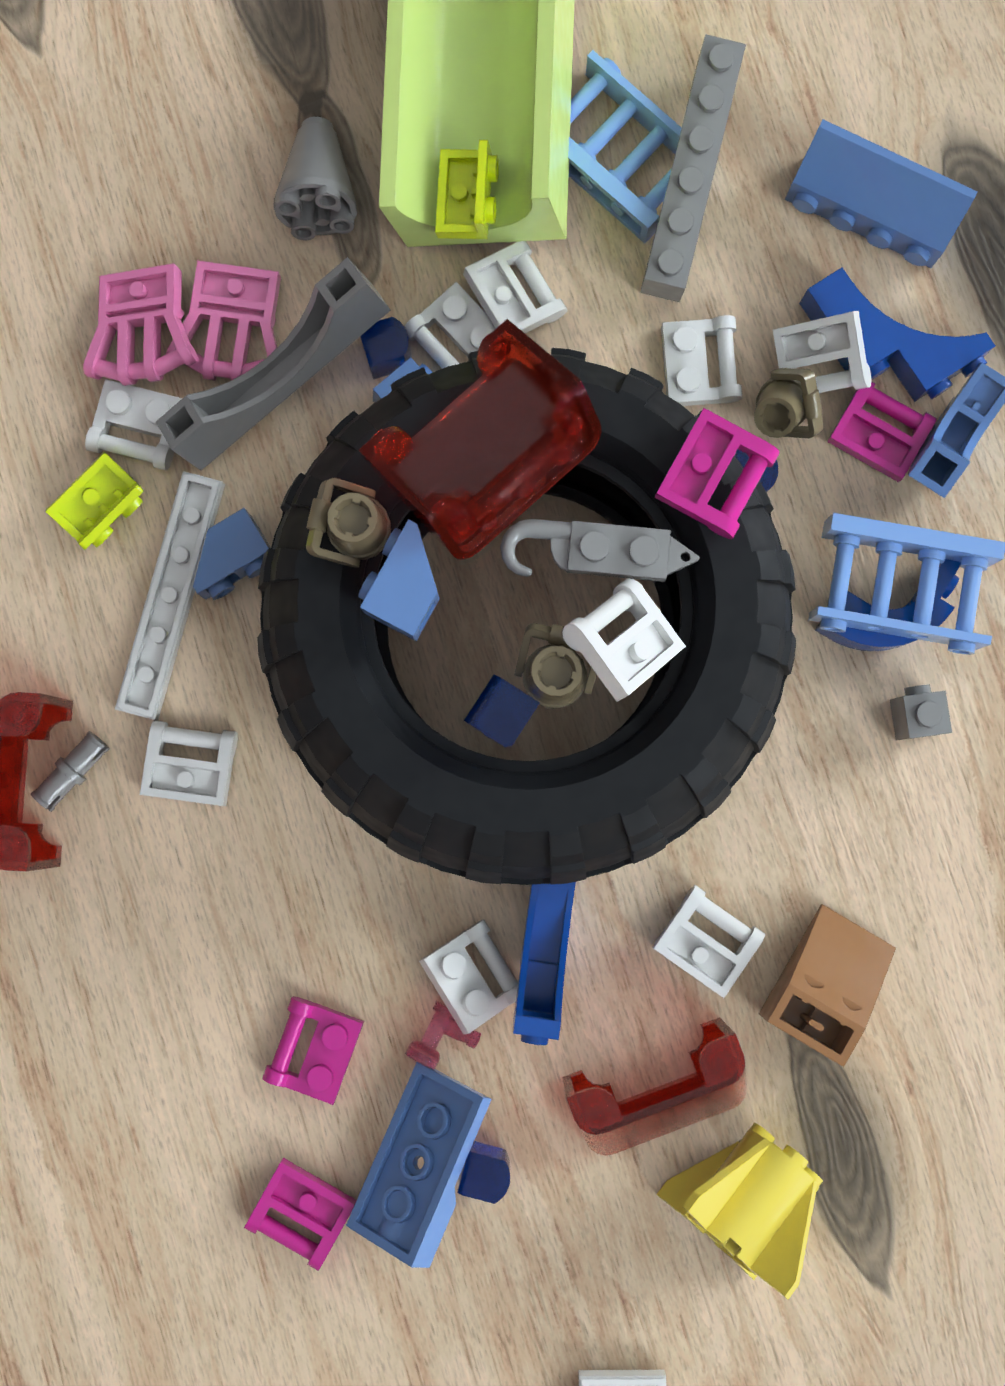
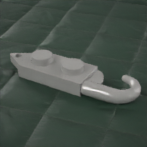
M521 520L510 526L504 534L500 546L502 559L507 568L515 574L525 577L532 575V569L522 565L515 556V547L524 538L550 540L554 562L567 573L665 582L667 575L694 564L700 559L697 554L671 537V530L582 521ZM686 554L689 557V561H683L681 555Z

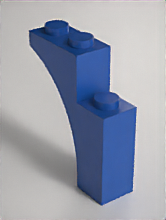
M843 267L808 288L799 303L811 321L859 311L866 362L870 368L871 380L891 367L914 402L927 394L931 400L953 386L950 379L961 372L965 378L970 376L980 362L987 364L984 357L996 346L987 332L960 337L939 336L924 333L898 323L869 302L851 281ZM848 357L837 359L844 371L850 370Z
M576 882L553 885L533 884L530 888L513 1016V1034H520L521 1041L525 1043L548 1045V1039L559 1040L565 965Z

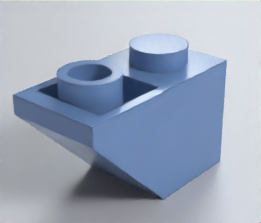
M245 508L212 526L207 531L193 585L196 593L206 600L210 597L216 600L229 594L235 588L233 583L245 576L249 578L258 576L264 553L271 548L253 517Z
M408 519L403 530L395 528L390 534L382 552L383 555L387 556L386 561L378 574L372 571L367 576L358 597L364 600L360 608L366 615L417 642L440 597L418 525Z

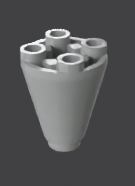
M309 117L302 122L274 198L273 207L276 217L286 227L291 228L292 236L299 240H311L315 235L349 233L354 229V219L357 215V204L337 133L332 123L322 117Z

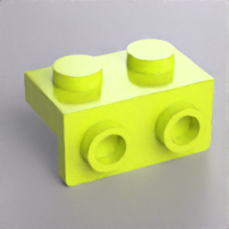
M479 140L478 150L440 149L435 226L437 238L488 239V225L495 224L496 197H490L491 182H498L499 158L498 155H492L488 140Z
M103 452L45 512L75 538L84 550L91 544L97 548L112 534L114 530L110 525L121 514L127 518L141 505L143 500L139 496L144 490L107 453Z

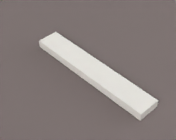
M185 471L182 472L115 710L156 721L159 720L195 593L193 585L208 529L214 526L225 484L223 481Z

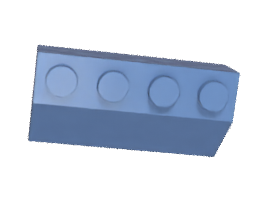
M823 119L785 200L791 202L800 212L806 214L814 213L829 220L833 227L841 231H853L865 237L871 245L877 248H889L903 255L905 260L913 265L932 268L944 253L978 191Z

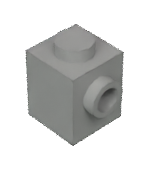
M930 684L904 688L905 696L890 699L896 741L952 733L946 690L931 692Z

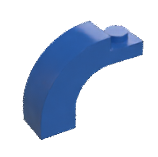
M945 559V562L939 565L930 623L932 626L939 627L955 608L942 600L941 597L946 599L956 587L959 577L955 574L961 565L959 561ZM848 591L845 611L870 615L871 604ZM917 591L904 607L889 609L887 618L913 622ZM820 623L815 629L818 633L840 645L861 651L890 650L918 640L846 627V632H831L820 629Z

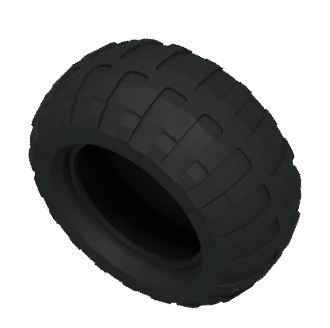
M491 348L471 352L468 355V362L448 366L431 374H427L424 367L408 373L390 385L392 391L387 396L373 403L363 413L358 415L355 411H352L326 437L328 443L325 449L314 460L306 474L300 473L288 489L280 507L283 511L281 521L275 532L271 548L264 553L259 573L258 589L261 590L262 602L260 612L261 633L257 637L261 669L266 674L271 697L279 715L277 721L282 734L292 751L296 752L309 774L322 788L321 792L343 815L351 818L367 833L386 844V847L397 854L440 871L481 883L519 885L572 883L585 880L587 877L613 871L631 863L635 864L666 848L668 843L686 833L697 822L707 818L721 806L731 794V788L744 774L752 759L757 753L762 751L775 725L776 719L774 715L781 700L787 675L792 672L795 659L796 638L792 632L793 614L791 603L792 592L796 590L794 570L789 553L786 549L782 550L779 535L771 517V512L774 508L760 481L737 520L740 527L733 539H727L714 533L706 525L654 498L700 413L694 416L680 403L662 392L663 384L646 373L631 368L629 374L626 375L607 366L586 362V353L571 349L552 348L551 356L533 354L505 356L504 348ZM733 456L708 502V505L719 511L743 470V466L735 456ZM331 478H338L376 491L375 500L387 511L391 521V533L395 528L403 530L409 519L417 523L422 539L436 525L454 512L490 497L514 493H536L561 497L595 511L613 525L671 530V537L700 557L696 563L667 575L665 582L654 581L661 613L686 647L655 672L645 697L629 719L609 738L586 750L548 760L519 761L486 756L466 749L433 730L415 711L398 681L392 663L388 626L366 615L360 608L364 600L359 598L358 595L364 581L372 571L377 574L380 572L387 556L382 554V550L377 556L361 560L359 568H354L310 555L306 549L309 529L306 526L312 500L317 498L320 484ZM333 488L330 502L332 503L339 496L347 492ZM326 528V532L322 535L320 548L339 553L331 544ZM686 554L681 555L683 561H689V557Z

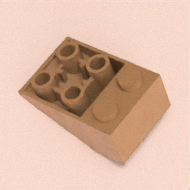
M821 904L761 1008L759 1015L770 1024L844 1067L867 1027L896 947Z

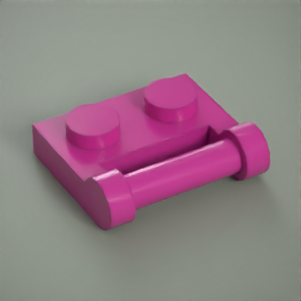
M871 381L869 388L855 391L827 442L899 483L910 468L937 418L927 412L922 415L874 388L875 383ZM866 402L913 429L912 435L909 436L862 409L863 405Z
M703 408L654 498L706 525L714 533L727 539H733L740 527V524L737 522L766 467L774 465L780 452L772 444ZM738 449L746 453L749 459L719 511L708 505V502Z
M293 996L287 1008L290 1011V1015L272 1064L266 1066L262 1079L269 1084L286 1087L334 1105L364 1021L309 1000ZM306 1018L317 1020L318 1024L300 1073L297 1074L289 1071L288 1067Z
M283 1158L244 1228L254 1234L257 1230L308 1259L307 1265L319 1271L357 1200ZM272 1207L322 1236L321 1240L317 1244L268 1216L269 1208Z

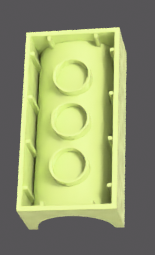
M388 0L379 208L407 247L560 240L567 238L568 151L571 119L574 0ZM479 140H488L492 155H498L499 158L498 182H491L490 197H496L495 224L488 225V239L437 238L435 226L440 149L478 150Z

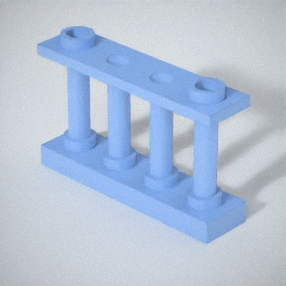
M592 50L587 55L586 76L590 80L571 99L570 124L602 90L620 106L585 143L580 142L577 144L569 137V177L642 242L646 243L656 232L659 221L656 208L664 201L671 169L645 197H637L627 188L626 181L662 143L675 154L682 127L623 77L620 69L611 59H603ZM633 117L650 133L615 170H606L596 161V155Z
M833 513L824 521L822 538L834 540L833 545L837 547L828 606H818L809 613V621L820 622V629L831 632H846V627L947 644L948 651L958 654H975V649L991 645L992 636L973 633L982 571L987 570V567L1004 559L1005 542ZM859 545L876 547L875 552L879 554L870 615L845 611L854 549L859 548ZM902 552L918 554V560L922 561L913 622L887 618L897 556L902 555ZM945 559L961 562L960 567L964 568L955 629L930 625L939 565L944 563Z

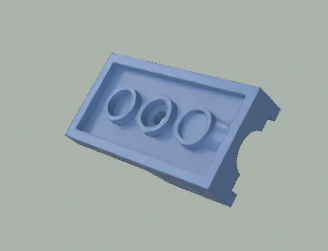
M416 1062L346 1226L412 1268H430L456 1206L455 1185L492 1099L424 1063ZM420 1157H423L424 1165L419 1169L417 1162Z

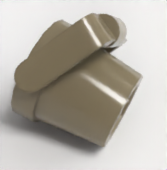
M780 368L771 371V378L761 387L756 398L754 421L757 428L763 434L775 438L783 436L809 439L821 433L824 429L823 413L816 377L813 371L810 369ZM805 418L807 419L808 426H798Z
M338 478L323 481L320 484L317 498L312 500L306 528L309 529L306 543L307 552L314 557L354 568H359L361 560L377 556L383 550L391 534V521L385 508L375 500L376 491ZM333 488L347 492L339 496L332 503L330 502ZM326 528L331 544L339 553L320 548L322 535L326 532Z
M532 623L525 630L514 676L522 677L523 673V684L530 698L545 708L560 709L575 702L581 696L583 690L584 693L591 695L597 674L590 666L587 677V670L583 659L563 639L562 631L564 626L553 624L550 627ZM531 637L546 640L550 643L532 653L525 664Z

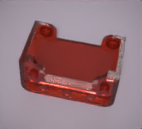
M508 319L484 337L480 343L477 353V364L483 375L411 438L401 427H387L375 433L359 449L367 463L452 556L460 560H465L480 552L589 455L596 447L602 432L601 424L582 381Z
M25 692L0 696L1 870L27 872L60 867L62 846L51 844L44 838L41 833L43 824L22 823L29 740L49 741V732L55 725L64 721H72V700L41 693Z
M720 1017L700 1024L703 1033L701 1043L697 1049L688 1052L695 1073L619 1102L615 1099L610 1082L603 1085L595 1084L586 1078L582 1070L564 1076L563 1083L569 1107L589 1148L600 1155H613L740 1105L746 1096L747 1082L744 1054L736 1033Z

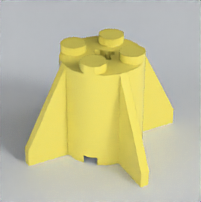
M754 1123L740 1141L670 1178L665 1182L657 1195L689 1220L701 1233H706L715 1242V1245L732 1258L750 1278L755 1280L759 1276L786 1299H789L800 1282L815 1194L823 1180L807 1167L809 1162L799 1152L788 1145L783 1150L773 1143L775 1138L763 1127Z

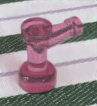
M436 1001L432 1008L436 1012L422 1040L411 1042L405 1052L413 1060L432 1069H436L440 1061V1053L436 1048L443 1034L455 1040L465 1042L467 1046L473 1049L477 1046L481 1037V1033L476 1030L463 1035L446 1005L439 1001Z

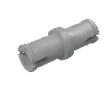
M89 731L65 759L60 757L55 762L57 768L31 793V796L41 806L52 812L55 809L54 807L76 784L81 785L86 780L84 775L110 748Z

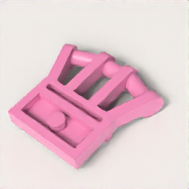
M197 260L190 309L182 323L189 341L193 338L203 319L210 321L204 357L197 353L199 361L188 366L189 368L202 374L203 379L213 381L217 377L233 380L248 372L264 360L246 363L252 326L261 327L267 357L277 348L273 327L276 322L275 314L281 276L278 271ZM224 322L238 324L232 362L218 360ZM173 340L166 354L177 349Z
M175 264L99 276L98 326L83 364L84 374L87 377L97 380L106 377L120 381L122 385L127 386L136 384L139 379L147 378L150 382L161 381L165 374L183 364L190 366L199 361L181 321V318L185 315V312L181 309L182 271ZM167 323L177 349L161 357V324ZM144 326L143 362L134 363L135 328ZM117 331V363L106 361V356Z

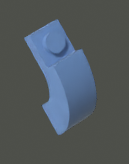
M982 362L978 364L928 434L908 473L910 477L943 498L946 497L970 464V456L981 436L1005 404V376Z

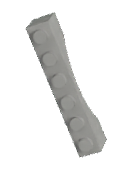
M705 34L640 293L680 302L685 291L746 47L744 43Z
M347 257L315 284L310 301L298 324L285 341L266 359L248 372L225 384L206 391L186 395L160 417L156 424L172 451L198 469L203 470L384 317L391 309L372 283Z

